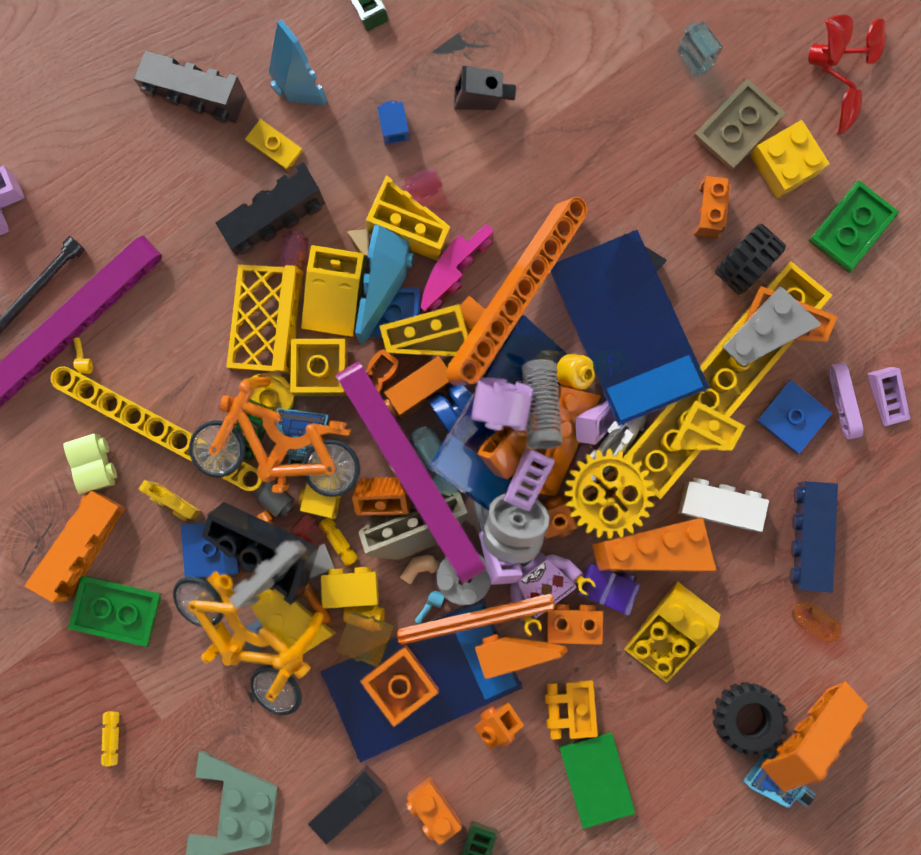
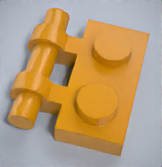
M593 681L565 682L566 693H558L557 683H547L545 703L548 704L549 719H547V728L550 729L551 739L562 738L561 728H569L570 739L598 737ZM559 703H567L568 718H560Z

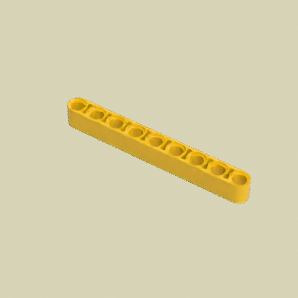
M62 366L52 372L51 383L56 389L192 462L189 454V443L193 435L191 432L73 369ZM70 374L71 382L64 386L63 378L65 375ZM90 386H93L94 395L87 399L85 392ZM116 398L118 402L116 409L109 411V402ZM135 411H140L141 418L139 422L133 424L131 421L132 414ZM163 423L164 432L160 436H155V426ZM182 435H185L188 443L183 449H179L177 440ZM197 437L195 454L199 463L206 469L222 472L226 461L232 460L235 464L238 460L237 457L224 451L215 456L211 455L209 460L203 462L200 459V453L204 448H209L212 444ZM244 461L234 473L221 477L250 492H256L264 483L258 477V482L255 486L249 487L247 485V476L253 472L257 474V468Z

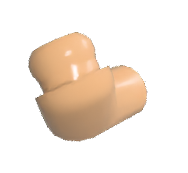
M432 555L414 557L400 578L411 584L419 572L429 571L430 573H435L439 568V562Z

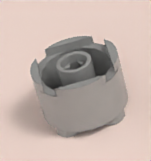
M479 555L485 567L487 568L485 559L481 555ZM447 557L444 558L438 568V587L444 597L455 604L471 605L476 603L486 595L491 583L487 569L473 577L470 583L460 584V578Z

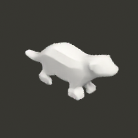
M645 411L619 423L614 421L608 429V436L597 449L600 450L603 457L606 455L607 449H611L613 456H616L618 451L622 450L624 456L637 437L638 432L644 431L647 413ZM593 450L590 455L593 459H596V450ZM605 467L602 471V476L609 474L613 469ZM595 476L591 477L594 483L598 480ZM586 486V487L583 489V493H584L590 486Z

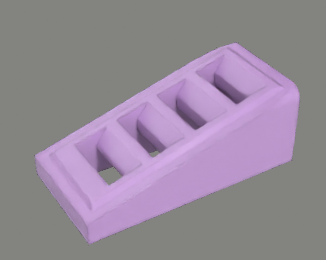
M888 367L867 373L883 426L910 420L900 368ZM889 377L890 381L882 383V379ZM885 389H893V392L886 394L884 392ZM896 398L897 402L887 404V400ZM899 408V413L889 415L890 410Z
M611 399L591 408L576 418V440L578 442L596 445L608 432V429L615 421V407Z
M524 449L504 501L530 511L555 460L533 450ZM531 462L539 463V469L531 466ZM529 471L535 474V479L525 476L526 472ZM521 482L532 485L531 489L520 486ZM516 491L527 495L526 501L514 496Z
M480 532L479 537L491 585L516 583L523 576L520 564L498 561L485 548L482 539L483 532ZM506 566L507 570H502L501 567Z

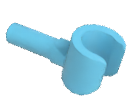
M432 591L424 608L415 619L416 623L420 624L432 606L441 607L444 600V595L441 592Z

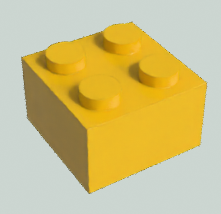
M803 120L757 145L750 155L776 199L821 174L830 164Z
M291 339L290 393L294 396H348L336 377V374L348 368L347 341L345 339Z

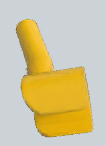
M74 338L76 350L74 367L81 374H91L93 370L92 360L84 359L81 339Z

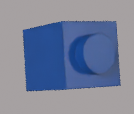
M387 101L382 106H377L384 144L409 141V130L403 102Z

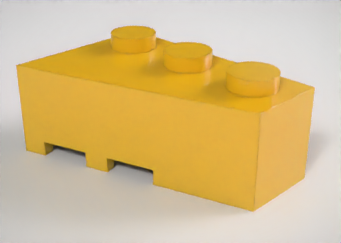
M386 175L367 216L366 230L372 235L374 225H381L407 240L411 251L438 261L449 240L450 226L427 207H422L412 198L411 194L406 190H401Z
M460 304L380 326L387 353L455 356L468 337Z
M269 589L260 595H256L260 600L251 608L261 625L268 628L287 646L292 648L305 633L314 614L297 600L290 605L283 600L285 596L276 589L273 591ZM322 623L315 638L308 645L305 652L325 641L336 632Z

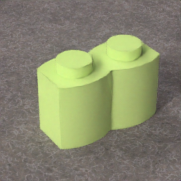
M94 433L63 443L78 494L85 495L86 493L89 494L90 491H98L115 485L114 479L117 478V472L113 463L108 462L106 453H109V446L104 437L101 438L99 434Z

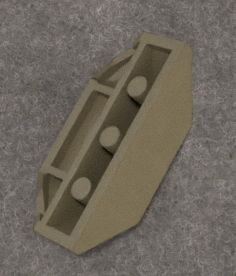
M438 489L461 526L469 515L460 492ZM414 503L410 515L372 516L365 527H362L358 532L365 554L369 557L400 560L438 545Z

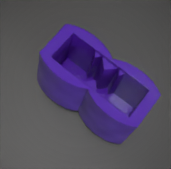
M597 562L595 565L588 564L583 577L594 581L596 588L590 582H585L582 588L588 595H584L579 589L577 594L629 615L641 587L640 584L635 583L637 577L625 572H621L619 576L610 571H599Z

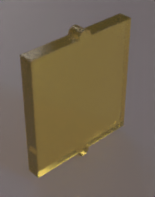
M351 610L337 652L355 658L356 662L363 661L378 667L393 625L379 621L374 616L368 617Z

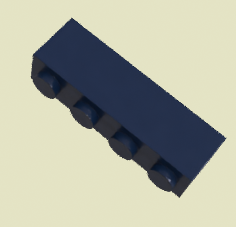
M804 481L798 482V487L794 489L793 497L794 502L797 503V514H794L792 519V527L796 530L795 541L793 540L791 544L794 568L792 567L790 570V583L793 584V589L833 593L838 484Z

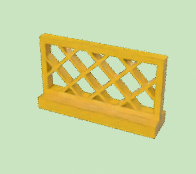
M238 265L226 368L291 375V339H296L303 281V271L298 267L285 265V267ZM245 272H255L260 278L250 288L244 283ZM273 274H282L281 284L273 290L267 280ZM264 283L271 293L259 302L253 292ZM250 295L257 305L248 313H245L241 308L242 301ZM275 297L279 302V309L270 315L263 306ZM261 309L268 319L256 327L250 320V317ZM247 321L254 331L242 339L238 334L239 327ZM272 323L276 328V335L267 341L261 331ZM258 335L265 345L253 353L247 343ZM244 347L251 357L243 364L235 363L236 353ZM267 349L273 354L272 366L263 365L258 359Z

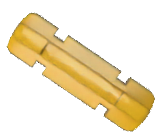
M327 517L319 523V527L323 533H327V539L337 554H341L343 563L346 566H350L357 561L358 556L354 550H350V544L341 531L336 529L333 519Z
M108 711L103 714V724H105V727L102 728V751L104 753L101 755V764L106 767L115 766L118 763V753H116V750L118 749L119 727H117L119 712Z

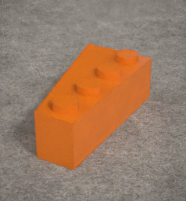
M90 491L89 494L86 493L79 502V508L73 517L69 519L64 530L24 587L52 603L70 601L78 589L81 576L87 574L126 507L100 492Z
M846 681L828 688L807 712L810 716L803 719L793 728L792 731L795 735L786 742H782L775 749L778 752V756L772 760L767 759L761 767L783 792L812 782L815 784L821 782L827 776L828 772L826 770L830 764L839 758L841 747L852 738L850 734L852 730L863 721L864 717L862 715L868 705Z

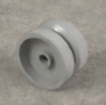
M505 493L496 497L491 503L482 539L485 548L499 560L513 564L526 563L534 559L541 550L543 538L548 528L549 515L546 508L538 500H535L530 511H526L504 501ZM515 493L514 495L525 501L527 499V495Z

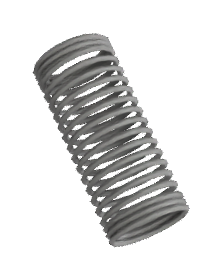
M534 360L522 366L523 383L527 386L535 387L532 388L534 392L532 396L534 398L531 401H537L531 403V406L536 407H530L528 416L530 419H528L526 425V434L528 435L526 437L527 446L533 449H550L558 447L563 443L562 432L560 431L562 428L560 427L561 418L559 417L561 415L559 412L560 404L558 403L559 394L557 393L559 391L557 388L558 380L556 379L558 377L556 374L557 364L550 360Z

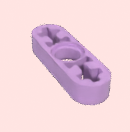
M844 362L829 365L828 376L842 432L847 440L862 437L863 424L848 367Z

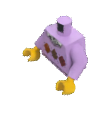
M539 552L534 559L526 563H519L523 576L510 586L511 603L551 594L556 604L577 588L574 583L579 584V590L584 595H588L582 588L585 582H590L595 588L596 585L591 579L582 577L583 573L570 560L554 554L545 556L542 552ZM543 613L534 614L533 616L537 618ZM532 615L520 618L521 621L526 623L525 632L528 636L532 637L531 632L528 630L530 624H536L541 632V623L536 619H532Z

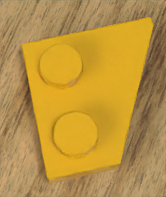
M695 400L670 447L675 450H733L745 425Z
M144 480L139 487L140 491L150 496V500L162 507L166 505L173 509L172 514L183 521L187 519L196 520L202 512L157 482Z

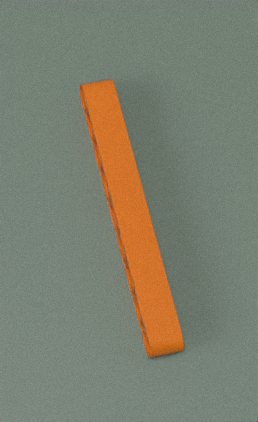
M573 197L557 203L448 365L446 376L451 384L454 386L473 384L482 377L585 219L588 208L586 202L581 197Z

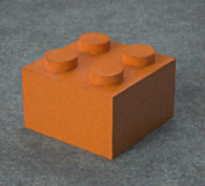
M407 645L360 681L393 726H396L439 692L438 686Z

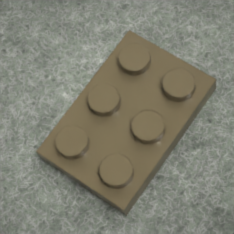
M747 79L699 128L693 137L732 171L784 117L786 112Z

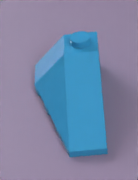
M281 19L277 22L269 66L272 82L269 84L278 96L283 94L287 101L324 106L328 103L326 94L320 84L316 87L315 79H317V76L308 64L309 60L299 40Z
M376 224L374 225L368 251V258H371L370 274H365L363 282L365 283L364 294L367 297L362 298L360 301L355 332L357 340L361 345H365L405 281L408 268H413L415 254L411 252L410 244L407 240Z

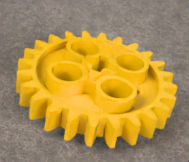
M607 449L604 457L600 450H597L595 453L596 459H593L589 454L586 455L587 464L585 465L578 461L576 464L580 471L571 470L569 472L575 478L574 481L569 480L565 482L566 485L572 487L571 491L564 493L565 496L572 497V501L565 504L566 507H574L575 509L570 514V517L579 516L580 519L576 525L581 526L586 523V533H590L594 528L598 538H600L603 531H606L608 539H612L613 531H616L619 538L623 537V529H626L630 534L633 533L632 524L634 523L641 527L643 524L639 517L648 518L650 516L644 510L645 507L654 506L653 503L647 501V497L655 495V492L647 491V487L653 484V481H645L644 479L649 471L640 472L638 469L641 467L642 462L640 461L633 465L631 463L633 459L632 454L623 459L622 450H619L616 456H613L611 449ZM605 467L614 469L616 478L613 482L604 480L602 471ZM595 476L607 490L613 488L615 490L613 496L627 508V512H623L613 499L605 500L606 492L594 483L591 477ZM586 486H591L596 490L597 496L592 502L585 500L583 497V489ZM626 486L633 488L636 494L631 502L626 501L622 496V490ZM606 506H612L616 510V517L611 522L605 520L602 514Z

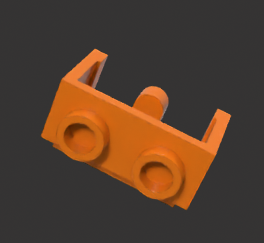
M705 176L700 184L699 190L703 191V200L699 210L701 214L700 224L694 230L695 236L720 239V233L726 228L731 184H728L727 178Z

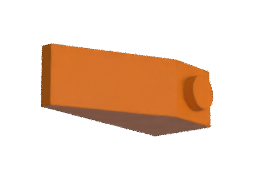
M497 633L482 638L483 643L475 647L485 679L557 659L568 652L566 646L509 635L499 638Z

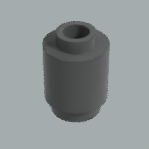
M264 482L254 494L258 498L257 502L276 519L280 516L283 518L287 517L295 507L292 504L295 499L286 491L283 493L272 492V486L276 482Z

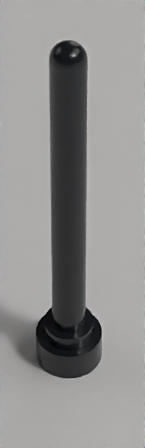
M70 235L62 243L64 245L61 248L62 252L0 317V333L70 258L74 259L76 256L79 258L86 250Z

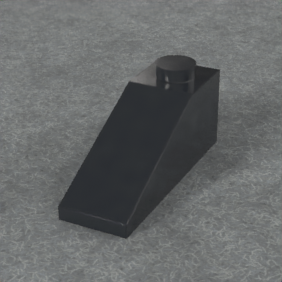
M366 765L308 825L328 844L384 791L386 784Z

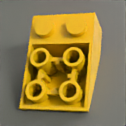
M311 245L306 273L301 329L348 337L354 336L367 262L364 253Z
M677 581L659 601L625 646L624 650L668 683L718 629L721 614Z

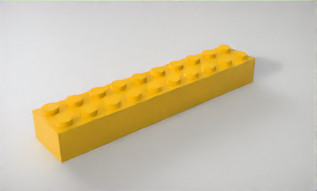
M792 261L786 264L766 287L773 291L782 287L795 300L821 309L832 296V294ZM750 307L696 369L703 387L670 400L622 457L626 459L632 454L633 459L631 463L634 465L641 461L642 465L638 470L640 472L649 471L644 479L645 481H653V484L647 487V491L655 492V495L651 496L655 501L660 500L702 451L696 449L675 450L670 447L694 401L696 400L730 417L794 341L791 340L758 359L741 366L722 347L743 326Z

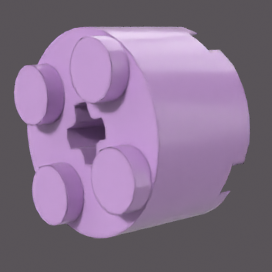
M482 378L478 381L472 419L486 421V427L501 430L503 425H507L514 429L525 430L533 389L519 382L512 385L508 384L505 379Z

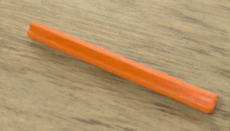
M547 594L401 628L397 632V638L401 645L552 611L555 608L553 596Z

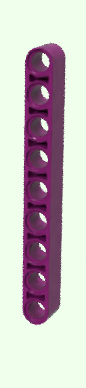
M140 236L132 241L0 362V408L74 341V338H78L161 261L162 254L145 236Z
M358 361L336 374L343 389L462 583L464 584L486 570L487 568L361 363Z

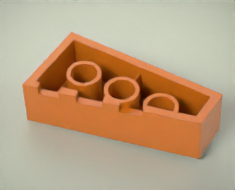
M558 385V403L560 404L559 412L561 414L559 417L561 418L560 427L562 428L560 431L562 432L563 443L555 448L535 449V452L555 460L539 494L556 496L580 443L576 440V418L597 406L601 395ZM532 461L530 464L531 466L538 469L540 467V464Z
M703 517L592 544L599 571H716Z

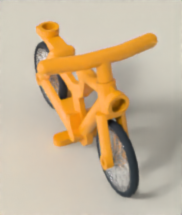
M215 571L207 578L209 582L193 576L180 579L173 589V599L177 610L190 623L203 627L213 642L201 655L202 661L209 663L220 653L222 662L226 666H236L240 662L267 664L268 666L257 668L251 676L250 686L255 699L261 706L275 714L289 715L297 711L302 702V694L292 674L294 673L299 679L310 670V665L302 660L303 653L315 638L324 619L323 613L315 612L305 633L290 648L266 627L261 628L259 634H255L242 625L237 614L241 608H236L229 600L235 595V592L231 589L232 580L229 576L225 574L219 575ZM223 615L234 631L233 637L222 622ZM245 642L259 647L270 645L279 654L243 651Z

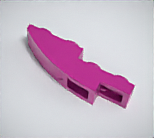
M487 224L468 241L459 235L441 255L432 270L421 302V312L423 314L438 310L443 305L442 300L448 294L453 296L462 287L463 274L459 269L463 271L473 263L474 259L472 257L479 251L485 252L492 245L493 241L491 239L493 238L494 231Z

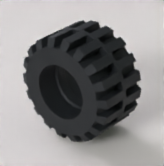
M763 223L757 225L719 264L715 274L738 295L745 293L784 253L786 244Z
M741 682V685L735 683L730 685V690L724 689L721 692L722 698H717L715 701L717 708L712 710V715L715 716V720H712L713 726L717 728L718 731L716 733L723 742L740 754L741 752L744 753L746 756H753V754L762 756L765 750L768 752L775 750L773 745L775 743L780 745L783 741L779 738L781 733L786 735L788 730L784 727V723H788V717L783 713L786 711V708L779 702L781 699L773 694L772 691L755 683ZM756 703L762 710V723L756 731L743 734L736 725L737 714L743 706Z

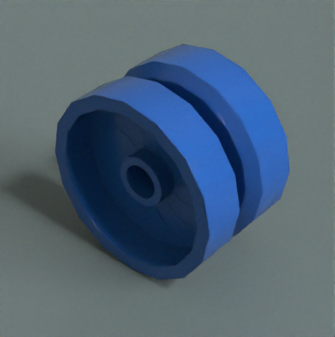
M449 384L447 386V393L452 400L451 404L439 392L428 398L427 402L449 436L455 437L466 445L470 442V434L465 424H468L477 435L482 434L489 428L486 427V421L472 419L475 399L472 393L464 385L454 386Z

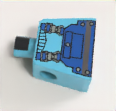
M277 408L276 410L281 415V420L277 423L278 430L291 438L303 436L309 424L326 425L328 420V414L282 408ZM312 443L300 449H289L287 452L289 454L288 464L303 463L305 455L313 446ZM316 451L313 453L311 457L317 456Z
M777 743L773 745L774 749L779 746ZM765 750L764 755L760 756L743 782L753 790L788 808L795 800L808 807L813 802L816 794L807 788L806 785L783 792L761 767L767 759L772 760L776 758L778 752L776 750L772 752Z

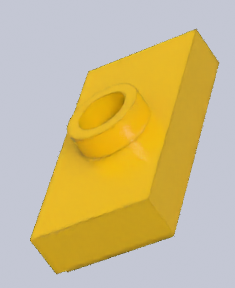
M262 119L258 121L245 138L248 144L286 171H289L303 152L300 146Z

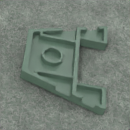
M200 751L198 753L195 778L224 781L217 837L190 834L187 841L186 855H223L270 844L272 842L278 785L248 771L245 772L225 760L221 761L211 756L208 752Z

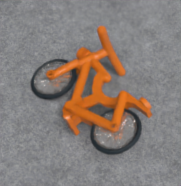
M268 377L244 379L239 385V395L236 397L223 395L220 402V411L228 412L225 420L205 422L191 436L189 454L195 467L205 475L225 477L234 473L244 460V439L235 428L239 422L259 464L257 468L258 477L264 482H272L278 477V482L272 486V492L283 493L289 489L290 483L285 482L286 476H304L308 485L317 493L327 497L341 496L355 486L360 475V463L355 451L342 441L334 439L325 440L323 437L325 433L350 436L352 429H346V423L330 421L329 426L312 423L306 427V433L303 436L291 438L278 430L276 423L281 420V415L278 412L249 402L254 388L268 387L271 384V380ZM246 413L263 418L264 429L276 443L269 457H267ZM312 443L313 446L305 455L303 463L281 464L289 449H300Z

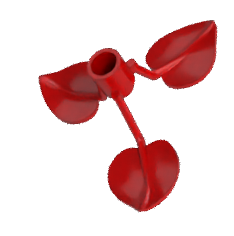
M842 14L830 17L824 21L828 32V45L815 43L809 51V64L822 66V72L831 74L849 86L843 97L837 134L844 133L857 120L862 107L861 89H856V84L831 69V67L837 66L843 54L866 53V63H876L882 56L886 43V22L882 18L874 20L870 25L864 48H846L853 33L852 17Z

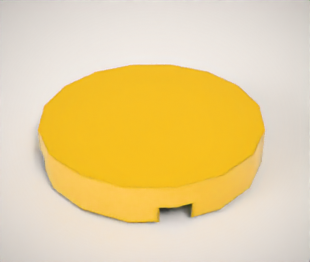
M270 372L253 376L268 377L271 380V384L268 387L254 388L249 399L270 407L275 412L277 408L293 409L295 396L290 393V384L284 377Z

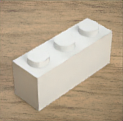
M693 478V482L689 481L684 484L678 514L694 518L703 517V520L753 532H762L769 500L762 499V494L746 490L745 494L735 492V487L719 484V488L709 486V481Z

